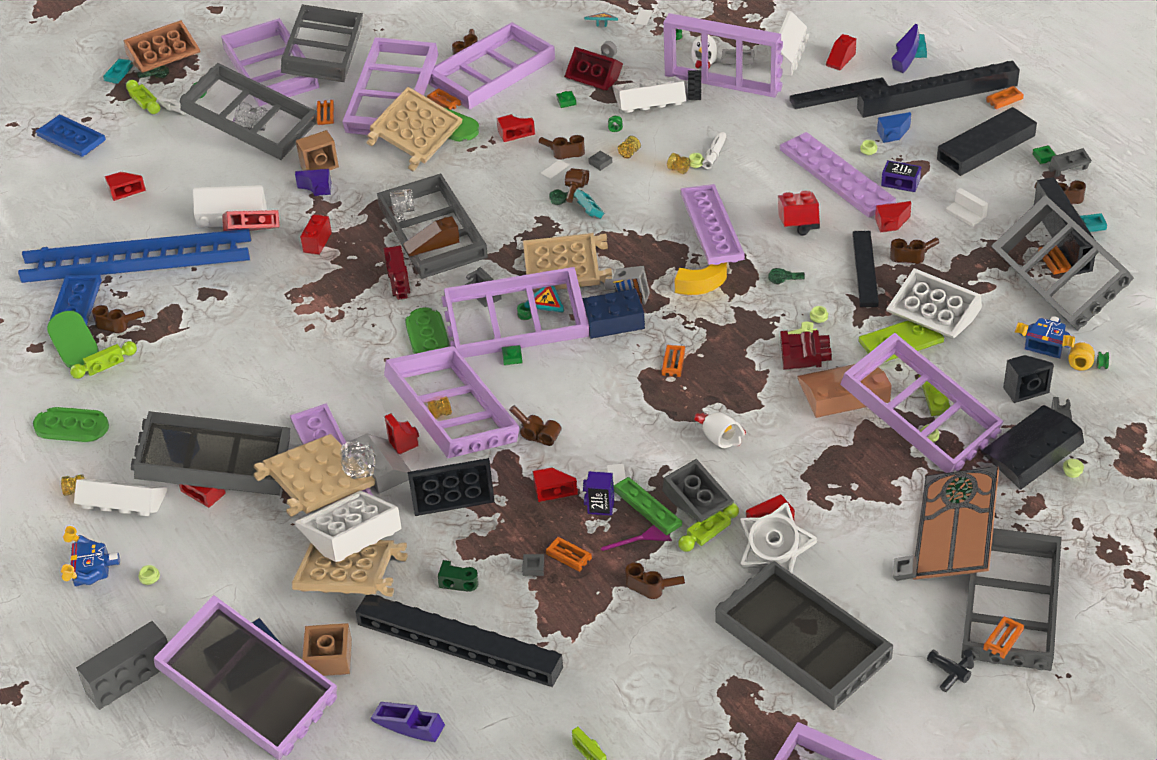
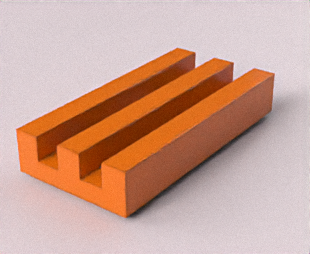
M1012 86L987 96L986 102H990L991 106L999 109L1023 99L1024 94Z
M440 88L427 95L428 99L450 110L452 108L456 109V105H461V100Z
M324 100V103L317 101V124H333L334 101L330 100V103H327V100ZM327 107H330V120H327ZM321 108H324L323 121H321Z
M1057 245L1048 253L1052 260L1047 254L1042 258L1053 275L1067 272L1071 268V265Z
M666 346L662 376H666V373H669V376L677 374V377H681L685 346ZM670 350H674L671 367L667 368ZM678 350H681V351H680V356H679L678 367H677V369H676V368H675V364H676L677 353H678Z
M557 537L546 549V555L579 572L582 570V566H586L587 560L590 561L592 559L591 553L560 537Z
M1004 616L984 643L983 650L988 651L990 649L992 654L996 655L999 653L1000 657L1004 659L1023 632L1024 625ZM1009 624L997 644H993L1005 625ZM1016 627V630L1013 632V634L1011 635V637L1009 638V640L1006 642V644L1004 645V647L1001 648V646L1004 644V642L1006 641V639L1008 638V636L1011 634V632L1013 631V629Z

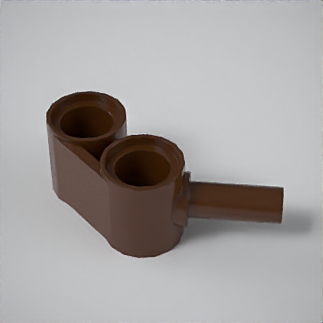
M469 29V34L463 38L464 42L456 41L452 44L453 55L478 42L474 29Z
M581 135L571 136L569 142L564 137H557L553 141L543 137L539 138L540 144L553 150L556 159L582 157L585 154L584 137Z
M571 168L566 172L565 186L569 187L566 198L567 202L572 203L576 189L583 188L584 185L588 184L589 170Z
M1079 180L1072 181L1070 187L1065 183L1058 182L1071 204H1080L1084 201L1086 184Z
M935 237L926 243L922 240H913L909 245H907L904 239H894L891 241L890 259L896 263L920 264L924 261L927 250L940 243L939 239Z
M105 305L96 306L92 310L96 327L114 333L126 331L129 321L145 317L143 310L127 315L120 309H114L109 312L108 307Z
M515 405L509 409L521 422L520 434L524 439L547 446L554 444L562 430L558 422L548 420L544 425L543 420L539 416L530 415L526 417Z
M637 562L630 563L625 568L626 586L630 590H634L649 599L659 598L665 587L685 584L684 576L663 579L661 574L656 571L644 572L643 565Z

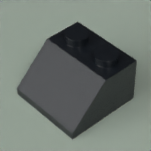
M1027 355L1009 359L1006 364L1003 389L1014 403L1050 393L1054 364Z

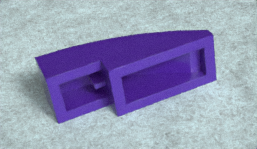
M914 24L896 44L897 52L891 58L893 69L903 74L912 63L918 49L920 36L918 24Z
M380 702L370 718L372 722L389 730L430 742H436L445 726L439 713L423 712L419 710L417 705Z

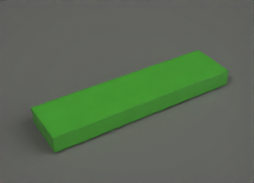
M630 477L614 485L615 493L665 535L682 527V520Z

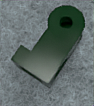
M443 560L438 573L439 588L466 592L474 591L479 585L478 572L473 567L451 566V561Z

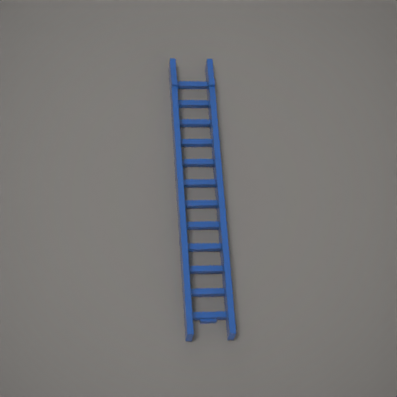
M249 229L50 249L42 247L40 250L22 251L25 264H39L38 268L19 270L18 274L21 283L64 279L65 275H106L250 260L248 247L238 248L236 243L251 242V235ZM222 244H231L230 249L218 250V247ZM213 245V251L201 252L202 246ZM196 247L195 253L183 254L184 248ZM178 249V254L166 255L167 250ZM161 251L160 256L149 257V252ZM143 252V258L131 259L132 253ZM126 254L125 260L114 261V255ZM108 256V261L96 262L97 257ZM91 258L90 263L79 264V259ZM74 259L73 265L61 266L62 260ZM56 261L54 267L44 266L45 262Z

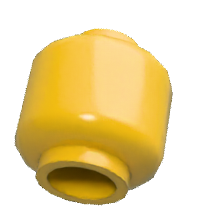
M1085 342L1076 343L1074 348L1071 347L1069 351L1068 362L1072 368L1078 371L1087 370L1093 365L1095 351L1091 345Z

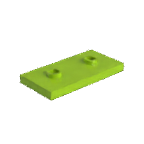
M907 320L859 336L858 341L869 354L894 333L917 351L943 343L944 336L941 333ZM894 354L885 362L896 359L898 357Z

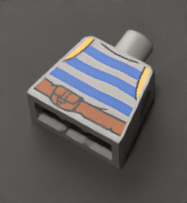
M644 266L617 269L613 279L605 280L606 290L619 292L636 289L641 304H646L650 291Z

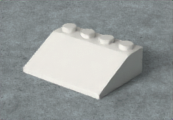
M676 76L612 85L619 109L624 110V113L633 112L636 108L648 110L650 106L662 108L670 103L673 106L681 105L682 102L686 101L684 81Z
M914 268L886 311L954 339L973 322L981 310V295Z
M361 490L295 522V526L323 556L335 562L342 561L345 557L360 552L361 549L373 545L380 539L391 536L394 532L402 529L397 506Z

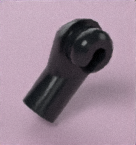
M820 223L799 225L797 232L799 235L805 236L812 229H820Z

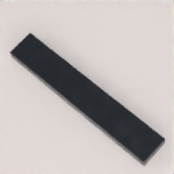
M881 77L790 95V102L794 109L856 98L858 97V92L888 86V84Z
M853 231L860 307H878L879 300L871 231Z

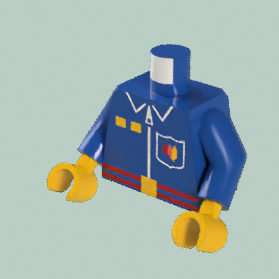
M1056 316L1050 317L1049 320L1039 318L1036 323L1029 326L1024 323H1017L1015 333L1026 337L1025 350L1060 359L1063 346L1065 348H1074L1075 337L1070 336L1069 332L1065 331L1066 325L1060 323V319Z
M67 526L63 539L65 542L75 541V543H72L70 565L65 564L61 569V577L64 581H69L72 578L74 586L92 585L98 580L108 577L109 566L120 565V555L118 552L108 554L104 543L92 541L82 535L77 536V530L73 526Z

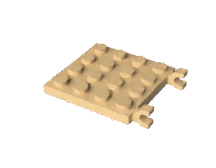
M407 87L370 126L371 132L367 135L369 138L367 144L373 146L378 137L383 138L412 156L409 160L411 164L408 166V169L414 172L419 163L425 164L462 124V118Z
M594 233L523 241L526 275L575 267L579 287L600 285V281L605 283L606 279H612V270L608 268L599 271L595 246L600 249H608L607 242H602L607 241V235L600 234L599 236H594ZM566 284L554 286L556 290L567 289ZM541 288L532 289V290H533V292H537V291H539Z
M331 434L263 460V463L254 464V468L258 471L254 473L257 481L271 475L291 497V499L287 500L290 508L286 509L290 517L300 511L308 514L375 485V479Z
M379 540L377 543L361 549L360 552L353 553L338 562L323 556L310 543L292 581V589L303 592H342L344 594L362 593L365 595L376 594L377 591H380L383 595L392 597L394 588L386 586L392 585L393 578L382 579L391 555H394L399 561L407 560L408 553L400 552L406 550L407 543L394 544V540Z

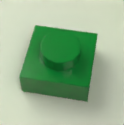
M572 91L556 94L561 108L577 105Z
M1047 145L1033 149L1032 155L1040 164L1051 162L1052 156H1055L1056 153Z
M520 345L502 347L504 365L523 363Z

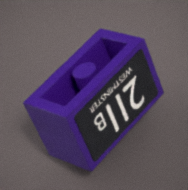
M887 160L882 172L881 186L916 192L921 178V166Z
M588 471L587 480H583V492H586L584 494V505L587 506L588 514L612 515L615 501L613 473Z

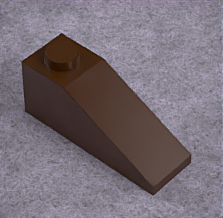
M452 216L435 220L403 243V247L408 256L411 257L460 243L458 225Z

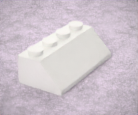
M788 11L779 32L781 34V41H783V48L781 50V55H783L781 64L783 69L782 75L792 76L794 70H797L798 61L801 60L802 52L805 50V43L808 42L809 34L806 33L807 27L792 11Z
M262 185L201 187L193 189L194 216L197 228L223 227L222 215L227 211L268 210Z
M94 478L76 480L74 504H81V508L93 509L94 506L100 507L101 511H112V508L119 509V513L131 514V511H138L137 515L150 516V513L158 512L168 487Z

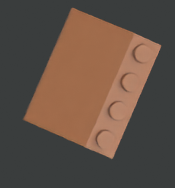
M182 20L123 40L128 58L133 61V65L142 73L200 53L199 47Z
M855 364L798 376V381L815 418L866 407L840 385L844 373ZM878 367L860 382L885 403H889L892 385L885 372Z

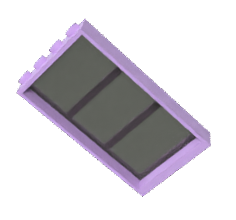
M215 595L154 657L155 667L277 760H280L283 755H289L297 739L301 740L307 734L311 723H316L321 718L327 705L330 707L337 699V685Z

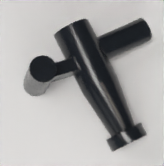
M934 649L927 657V661L930 663L934 662L946 673L950 674L940 685L941 690L947 692L957 680L966 683L971 677V671L967 670L974 667L973 652L971 650L964 651V659L958 664L939 655L938 651Z

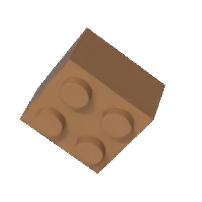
M327 130L296 140L300 166L303 171L339 168L335 142Z
M349 624L305 626L302 660L323 676L350 674L352 638Z

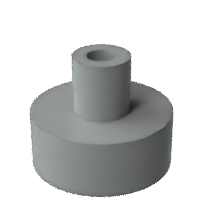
M606 41L601 46V55L612 58L617 53V47L611 41Z

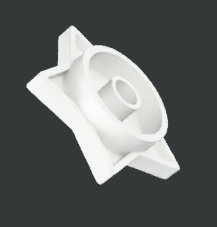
M784 503L772 514L761 518L740 519L749 541L741 561L742 568L764 567L775 561L792 573L796 557L817 543L815 536L795 525L788 503Z

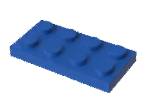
M60 114L36 130L38 137L81 157L87 155L106 140L104 134Z
M65 275L50 320L58 313L74 311L82 316L87 325L102 281L101 276Z

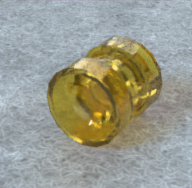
M628 136L618 146V152L622 157L629 159L641 148V143L635 136Z
M672 153L667 161L668 169H676L681 174H685L690 167V159L688 157H680L677 153Z
M447 396L440 398L438 401H428L429 411L435 419H438L441 415L448 416L452 414Z
M83 474L72 478L70 476H63L61 478V488L64 496L75 493L76 480L85 479Z

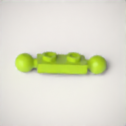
M129 80L126 83L129 95L143 110L148 109L151 114H157L160 111V105L156 102L157 98L143 84L139 85L135 80Z
M131 341L125 342L122 348L115 344L83 358L84 365H73L70 369V374L75 379L82 378L85 372L92 376L124 362L123 355H134L137 351V346Z
M733 503L724 508L723 512L719 511L702 522H696L687 529V535L679 539V548L684 552H689L694 548L695 542L700 546L704 545L731 524V519L739 514L738 506Z

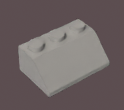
M365 434L349 441L353 457L375 479L374 488L379 494L409 480L408 472L411 470L387 439Z

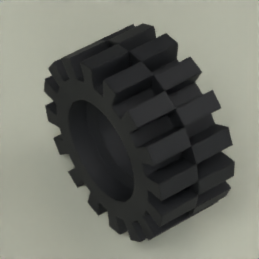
M688 70V100H701V70Z

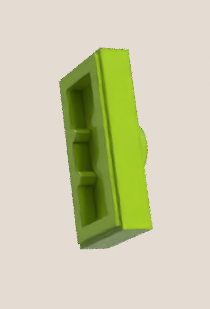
M578 726L572 730L573 745L587 760H607L606 754L600 749L596 740H591Z

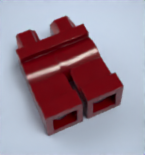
M402 246L383 248L392 295L397 296V300L407 299V294L411 292Z
M788 330L780 331L783 370L808 368L815 365L816 367H822V361H832L829 335L819 336L818 330H813V333L806 331L801 334H788Z

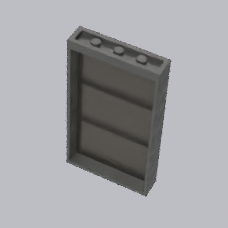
M148 411L147 419L143 418L142 421L143 432H139L138 443L140 444L135 446L134 456L136 459L132 458L131 470L134 471V479L280 496L281 486L271 475L266 476L260 481L256 480L254 473L258 471L254 468V464L263 463V460L288 451L291 428Z
M775 561L771 562L768 566H764L756 576L749 578L745 585L739 590H735L728 599L720 602L715 608V622L832 710L839 707L892 659L893 644Z

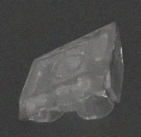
M242 102L236 107L233 122L251 130L269 110L264 107L254 108L249 103ZM266 124L259 131H265Z

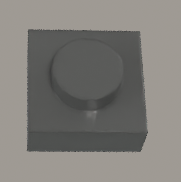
M602 151L588 158L589 164L600 171L613 163L612 157Z
M523 554V576H544V554Z
M914 555L894 558L893 578L896 581L916 578L917 558Z

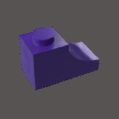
M329 169L295 171L298 189L310 190L314 196L331 195L332 181Z

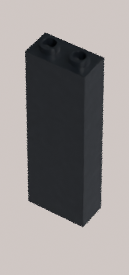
M1011 107L939 145L937 160L959 176H962L1036 135L1037 122L1016 108Z
M1051 177L1037 180L1034 205L1046 195L1094 239L1056 179ZM1054 210L1042 220L1052 238L1068 224ZM1074 229L1057 244L1071 267L1093 248ZM1095 257L1075 275L1093 272Z

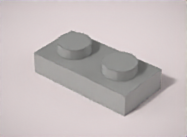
M722 49L721 64H736V49ZM743 50V65L754 64V50Z

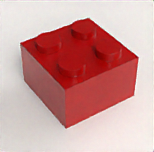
M801 191L798 194L786 192L778 195V212L784 227L820 223L819 202L813 192Z

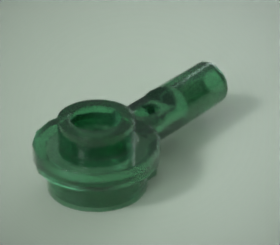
M166 65L143 73L137 72L138 78L155 76L162 79L169 74V69Z
M556 189L550 192L549 199L552 204L561 205L566 202L568 192Z
M773 268L768 274V279L774 284H781L785 280L805 279V273H791V271H786L785 269Z

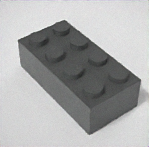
M151 621L76 667L86 695L99 710L161 672L155 667L154 657L168 644L166 635Z

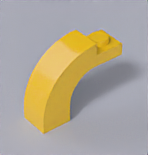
M727 262L718 265L710 264L708 267L700 270L679 268L674 279L675 293L699 295L715 290L727 278Z

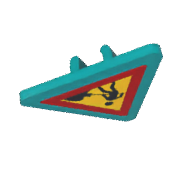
M604 12L586 16L584 20H596L597 27L600 25L599 20H605L604 26L606 27L608 20L618 21V18Z
M554 286L543 287L534 294L537 309L564 312V307ZM527 300L524 305L526 308H530L529 301Z

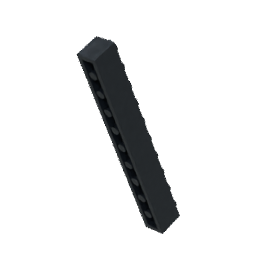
M1006 61L858 92L857 109L861 116L865 118L1018 86L1020 69L1014 61Z
M366 595L355 611L359 626L552 688L563 669L562 654L554 650H547L535 644H528L516 638H509L494 631L490 632L475 625L461 623L456 619L442 617L437 613L426 612L420 608L407 606L398 601H391L379 595Z

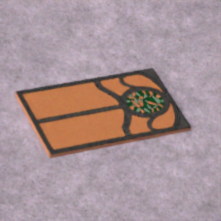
M998 466L926 476L915 552L917 570L916 578H913V580L989 571L999 475Z

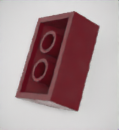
M574 47L564 77L607 91L619 78L623 63L604 55Z

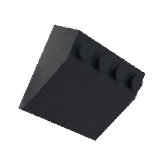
M1043 405L981 450V453L995 466H998L999 470L1021 490L1084 444L1083 431L1069 417Z
M489 458L408 472L415 516L495 503Z

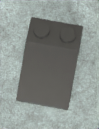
M697 458L664 477L662 489L664 494L675 506L699 522L708 519L734 503V500Z

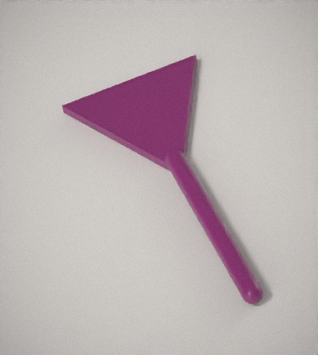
M653 525L642 535L601 547V551L637 540L672 541L669 534H664Z

